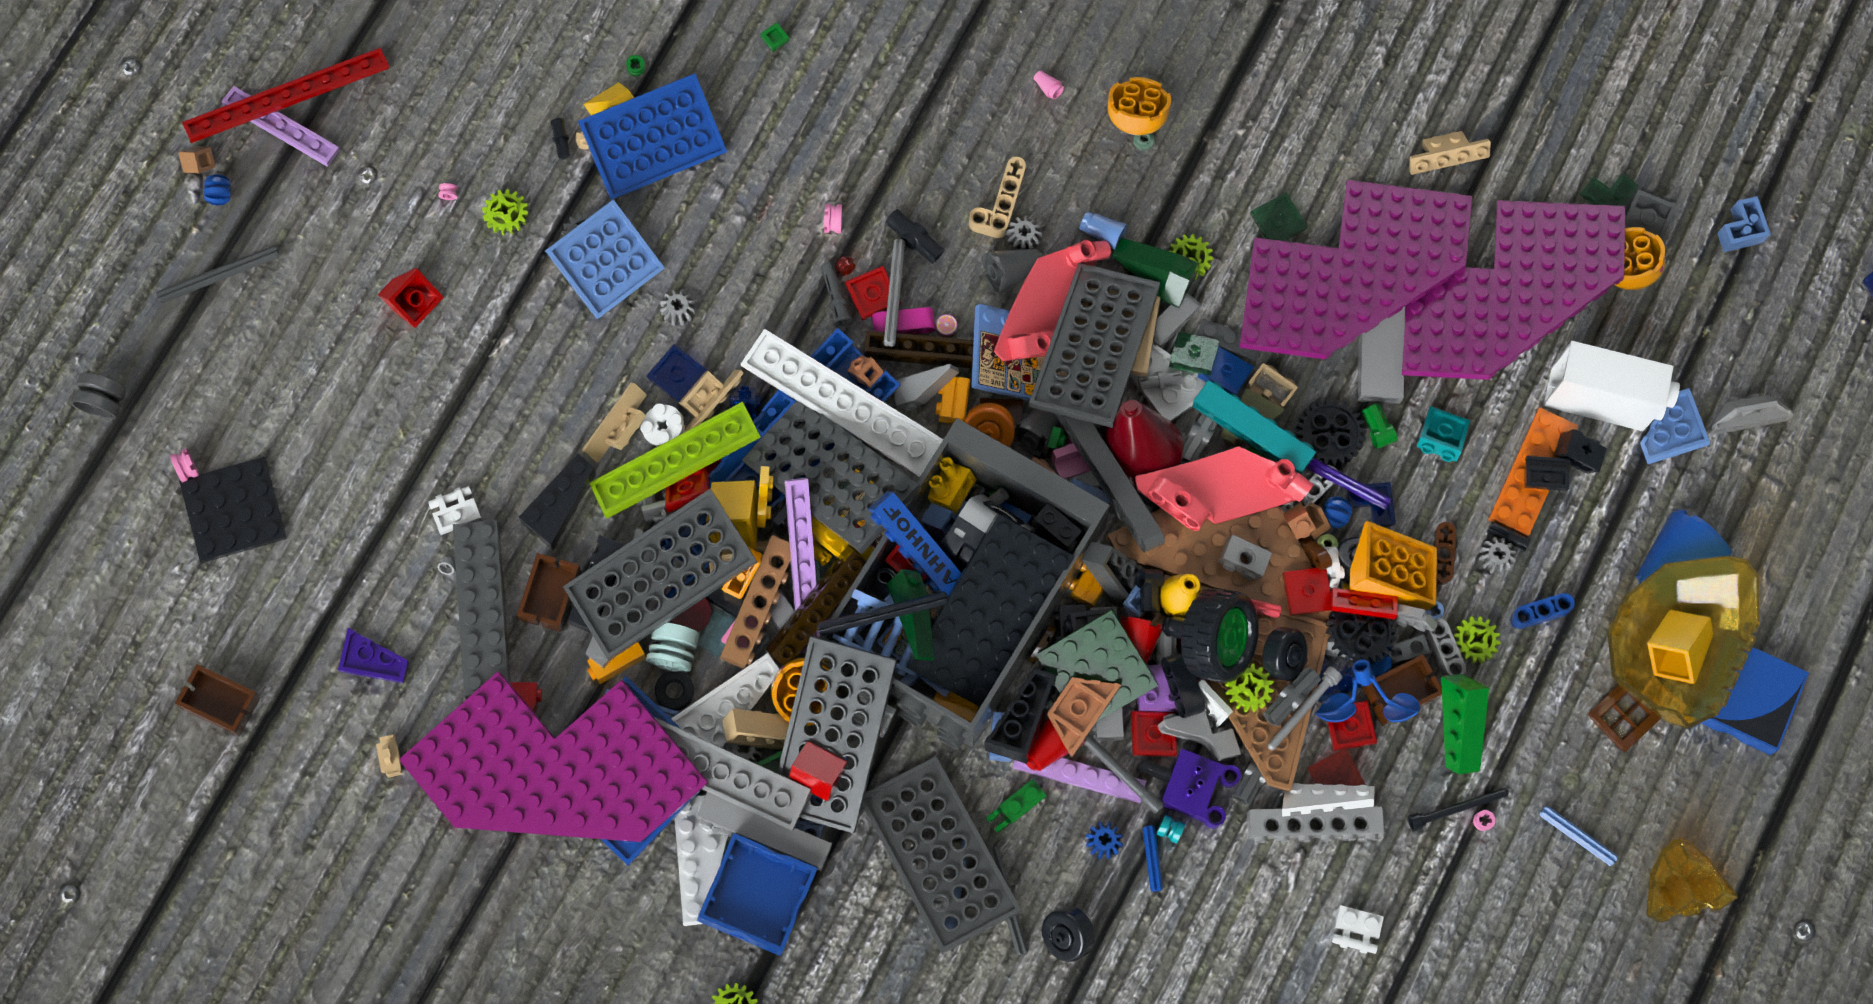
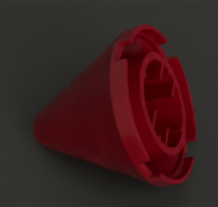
M1137 400L1125 401L1116 413L1113 428L1107 427L1101 436L1134 489H1136V476L1181 465L1183 460L1184 445L1179 429L1170 420Z

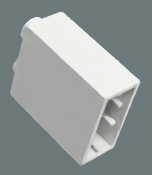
M1571 341L1551 367L1543 407L1643 431L1654 419L1662 420L1666 407L1673 408L1675 406L1680 383L1671 381L1674 367L1672 365Z

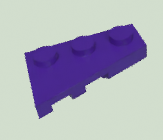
M347 629L338 667L339 672L404 684L409 665L408 660L361 636L352 629Z

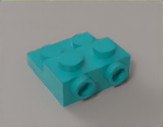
M1430 406L1416 447L1420 448L1424 454L1434 453L1441 456L1446 462H1457L1463 449L1470 420Z

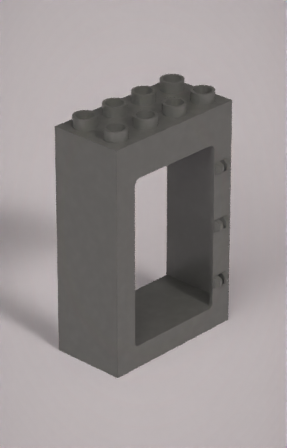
M956 418L916 482L921 489L905 505L924 529L926 527L921 520L925 511L931 505L928 499L931 489L929 481H932L931 478L933 476L940 475L942 469L939 465L940 462L943 463L941 460L945 457H950L955 464L970 469L976 478L975 483L987 491L996 492L1000 487L1005 489L1009 495V499L1005 501L1011 505L1021 508L1022 511H1026L1030 515L1037 516L1050 503L1082 531L1075 539L1078 542L1077 546L1070 552L1075 556L1068 569L1061 573L971 723L934 702L937 691L922 679H919L909 687L900 682L905 676L894 673L888 699L897 703L901 708L898 715L916 727H921L925 720L933 724L939 730L936 737L951 748L959 750L963 743L972 748L974 747L991 719L993 712L997 709L1072 582L1080 572L1084 564L1081 559L1091 541L1097 543L1103 534L1110 505ZM885 534L882 536L830 620L855 614L859 606L857 605L858 600L851 597L855 589L884 602L870 591L872 590L877 572L885 568L887 564L885 559L896 547L897 543L895 541L891 542ZM872 624L859 633L864 641ZM847 629L820 635L819 638L839 643L838 640L832 638L833 634L844 638ZM874 642L871 647L873 652L881 655L883 648L879 644ZM823 658L822 662L831 669L833 666L831 659ZM845 664L843 671L846 675L852 676L854 668L851 664ZM872 670L865 671V679L873 682L876 677L875 673Z

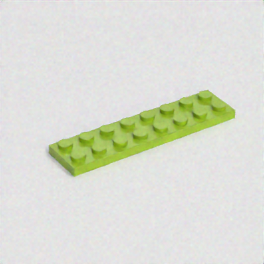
M741 402L590 482V486L604 516L608 519L761 438L744 403Z

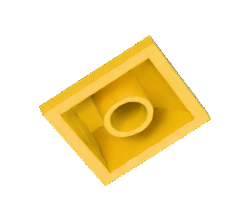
M618 82L584 103V106L590 115H594L634 97L626 87Z

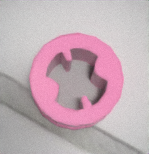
M450 183L439 185L441 191L438 193V196L445 200L457 199L458 195L455 192L458 191V186Z
M1488 810L1476 813L1473 818L1474 826L1481 831L1491 829L1495 824L1494 814ZM1486 815L1489 823L1483 826L1481 825L1483 822H1480L1479 818Z

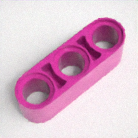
M924 307L898 311L896 333L918 335L931 333L936 330L933 308ZM887 311L877 312L872 315L874 331L885 332Z

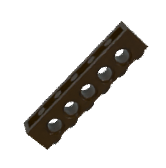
M866 331L864 356L867 358L939 366L951 364L962 368H972L974 340L896 333L895 345L891 347L884 345L885 332Z
M847 545L770 642L766 651L783 665L794 660L809 642L810 636H813L818 630V623L824 622L847 594L867 560Z

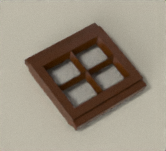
M1623 680L1587 714L1624 753L1662 718L1626 680Z

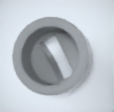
M452 556L442 557L437 566L438 570L446 575L453 574L456 569L455 559Z

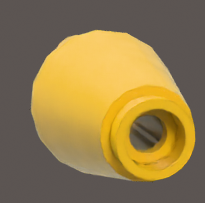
M1178 574L1165 580L1160 589V603L1164 612L1174 617H1185L1192 601L1202 592L1199 579L1193 574Z

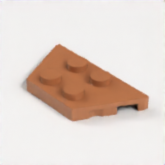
M1071 678L1047 713L1070 756L1073 757L1120 689V684Z

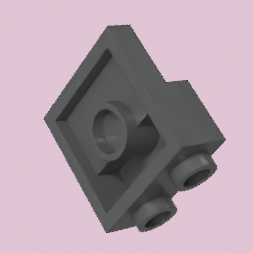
M1647 188L1636 189L1625 216V228H1645V231L1658 235L1663 239L1677 205L1673 204V199L1662 195L1661 198L1654 196V191Z

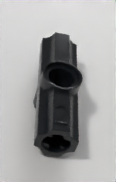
M899 209L894 210L885 221V224L905 241V245L908 248L917 250L930 263L936 262L943 254L944 248L929 236L927 230L921 224L912 222Z

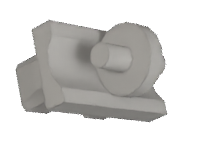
M666 492L663 494V501L656 502L655 497L652 496L643 500L641 508L645 523L653 521L659 523L677 511L674 510L668 513L665 507Z

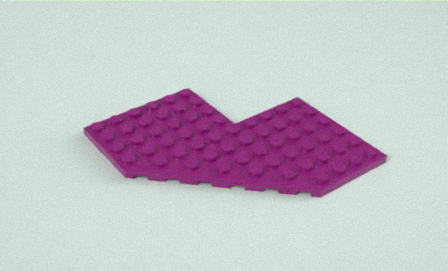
M1347 180L1338 248L1254 237L1239 348L1326 359L1337 349L1344 348L1356 340V337L1362 333H1367L1378 326L1382 320L1400 312L1410 302L1414 303L1432 288L1442 285L1452 275L1459 274L1466 267L1472 196Z
M1497 200L1494 269L1465 267V270L1459 274L1452 275L1442 285L1432 288L1414 303L1410 302L1406 305L1402 375L1489 380L1501 368H1506L1518 359V356L1525 350L1528 351L1538 344L1548 333L1551 334L1561 327L1568 318H1573L1585 309L1586 305L1591 301H1596L1610 287L1620 283L1624 278L1625 206Z
M497 672L400 758L402 765L454 828L642 842L709 783L623 680L618 682L555 738L502 673Z

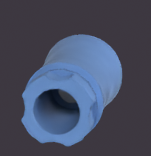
M1088 211L1085 213L1079 229L1099 241H1107L1110 247L1115 250L1121 237L1124 238L1128 224Z

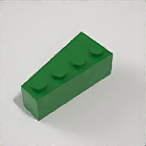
M1464 674L1442 676L1445 767L1458 775L1480 772L1489 688Z

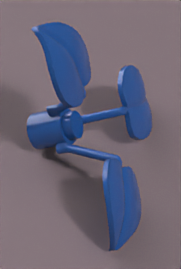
M1387 656L1386 658L1383 657L1380 663L1376 661L1372 666L1369 661L1364 659L1356 661L1352 666L1355 677L1352 678V697L1350 698L1349 695L1344 693L1334 694L1327 698L1315 713L1319 718L1329 722H1341L1349 719L1357 710L1353 702L1356 700L1358 683L1362 686L1374 684L1388 704L1384 707L1383 714L1391 722H1402L1410 719L1420 712L1421 707L1415 697L1406 693L1396 694L1392 701L1388 699L1375 679V676L1378 677L1390 670L1392 661Z

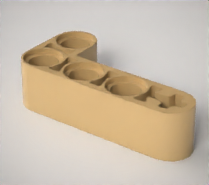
M1012 157L1009 159L993 211L979 207L971 211L969 227L972 231L994 238H1002L1006 235L1025 175L1026 163L1022 158ZM1015 167L1018 168L1016 177L1012 176ZM1012 185L1015 187V190L1009 191L1005 187ZM1002 204H1006L1010 208L1007 210H1003L999 206ZM976 217H980L984 221L981 223H977L973 219ZM1001 223L1004 227L998 229L994 227V224Z

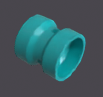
M1165 815L1156 835L1166 836L1170 838L1171 842L1177 844L1186 824L1181 821L1176 822L1172 817Z

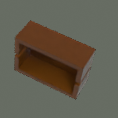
M537 553L517 613L519 620L537 626L541 622L544 628L562 632L572 602L563 586L580 576L581 568L579 564L560 559V568H557L558 562L556 558Z
M1423 654L1375 678L1391 701L1396 694L1406 693L1415 697L1420 707H1423L1442 696V687L1436 676L1431 677L1428 681L1425 679L1433 671ZM1371 683L1368 686H1363L1361 689L1370 705H1376L1373 711L1382 727L1391 723L1383 714V709L1388 704L1374 684Z
M196 664L187 680L195 690L192 691L189 687L184 686L175 704L180 709L240 737L249 720L246 717L247 713L252 715L261 697L256 692Z

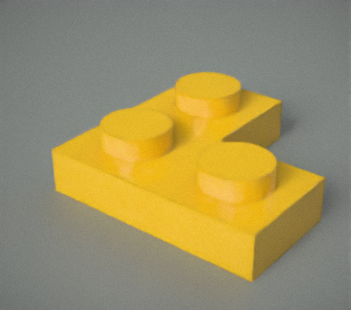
M761 466L757 527L765 528L766 519H770L771 506H767V501H772L773 476H769L770 467Z

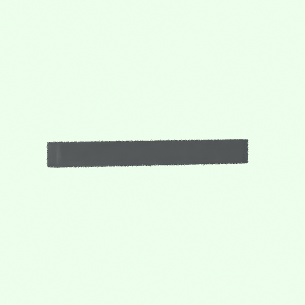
M1060 390L1053 395H1060L1062 391ZM1075 395L1071 397L1073 400L1078 401ZM1054 413L1143 552H1147L1164 544L1165 538L1161 529L1093 423Z

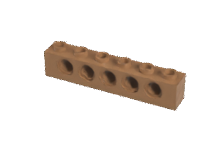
M773 535L771 536L719 659L742 669L745 668L746 664L751 665L755 653L752 652L754 644H760L764 634L760 631L763 623L767 625L772 615V612L769 611L771 604L776 605L781 594L777 591L780 583L785 584L789 572H786L788 564H791L790 542ZM779 558L782 561V567L776 568L772 566L771 559ZM764 578H771L774 586L767 588L763 585L762 580ZM754 599H764L765 607L758 608L754 604ZM754 618L757 621V626L749 628L746 625V619ZM745 638L748 640L749 646L741 648L738 646L737 640Z

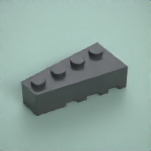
M1092 541L1081 559L1112 602L1120 607H1124V601L1136 585V572L1139 569H1146L1136 564L1137 562L1127 558L1126 555L1114 547Z

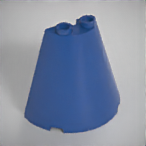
M1676 509L1669 514L1635 576L1640 586L1646 590L1650 588L1655 593L1653 596L1655 601L1666 608L1732 576L1737 570L1736 560H1732L1730 557L1732 550L1717 531L1695 514L1692 517L1686 515L1687 511L1682 509Z

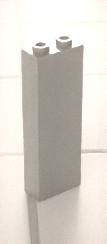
M1405 306L1392 317H1387L1379 322V325L1372 330L1359 335L1357 401L1400 404L1403 400L1404 375H1402Z

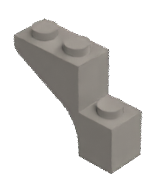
M1205 711L1187 718L1176 716V713L1164 716V720L1158 724V728L1163 734L1200 743L1209 751L1215 762L1228 761L1241 754L1233 729L1225 730L1223 727L1211 731Z

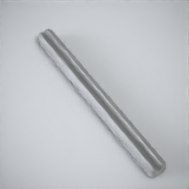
M895 239L893 244L884 345L891 347L896 342L905 241L903 239Z

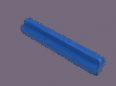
M1150 825L1143 828L1150 890L1158 892L1163 889L1155 826Z

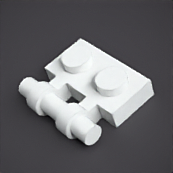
M469 486L462 489L458 487L454 489V492L443 496L442 494L437 495L435 499L428 501L430 509L440 508V511L432 513L440 535L453 531V524L472 523L482 520L474 498L466 501L464 499L465 496L472 494ZM458 499V504L446 507L447 503Z
M1340 905L1334 928L1343 930L1342 936L1333 934L1332 942L1340 944V947L1343 948L1352 947L1359 949V952L1362 953L1371 952L1376 954L1378 945L1369 943L1370 938L1379 939L1384 917ZM1350 932L1362 935L1361 941L1350 938Z

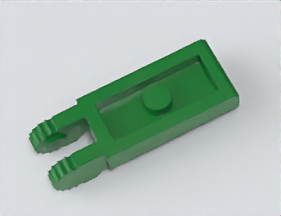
M1032 779L1000 804L995 811L986 817V820L991 822L1003 813L1007 819L999 823L994 829L999 833L1009 824L1015 823L1034 808L1047 795Z

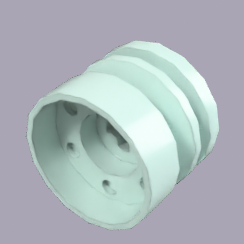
M666 623L652 633V639L660 644L649 645V651L652 653L647 654L646 661L664 670L689 672L691 671L692 664L688 661H693L694 655L686 650L697 648L700 634L685 626Z

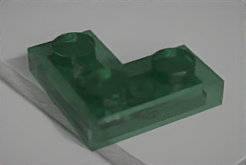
M1624 174L1619 176L1611 188L1595 177H1592L1580 196L1593 205L1624 206L1639 185Z

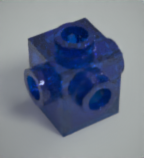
M741 386L734 388V396H730V408L743 402L750 417L757 418V408H761L760 395H756V387Z

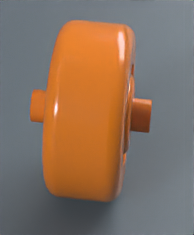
M995 403L979 404L969 411L964 420L968 425L1007 447L1011 445L1014 439V419L1010 412L1001 405Z

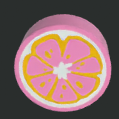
M947 314L940 316L936 322L938 334L943 337H950L955 334L957 330L956 319Z

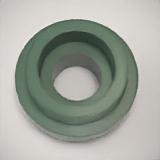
M1152 133L1134 135L1133 143L1139 150H1149L1154 144V136ZM1145 137L1148 141L1142 142L1140 138Z

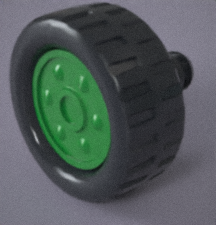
M1220 588L1206 589L1192 601L1185 617L1170 615L1162 623L1163 633L1167 637L1171 636L1172 638L1181 639L1184 663L1187 669L1196 677L1224 683L1232 682L1244 674L1253 659L1258 641V615L1254 603L1244 593Z

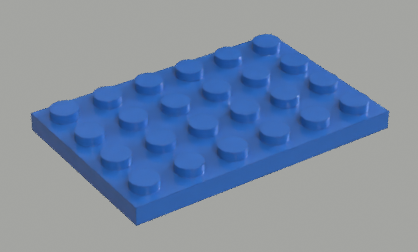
M695 73L578 121L610 200L727 152Z

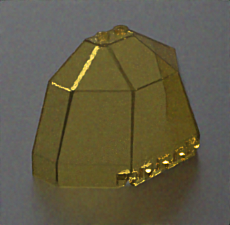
M1731 556L1665 563L1629 592L1618 607V612L1614 621L1610 624L1607 633L1612 678L1624 691L1668 724L1687 729L1717 716L1721 707H1725L1730 698L1731 692L1727 689H1734L1740 673L1735 670L1742 671L1749 656L1746 652H1751L1757 639L1752 634L1757 632L1760 625L1759 574L1749 561ZM1669 610L1711 618L1713 637L1695 684L1654 676L1647 643Z

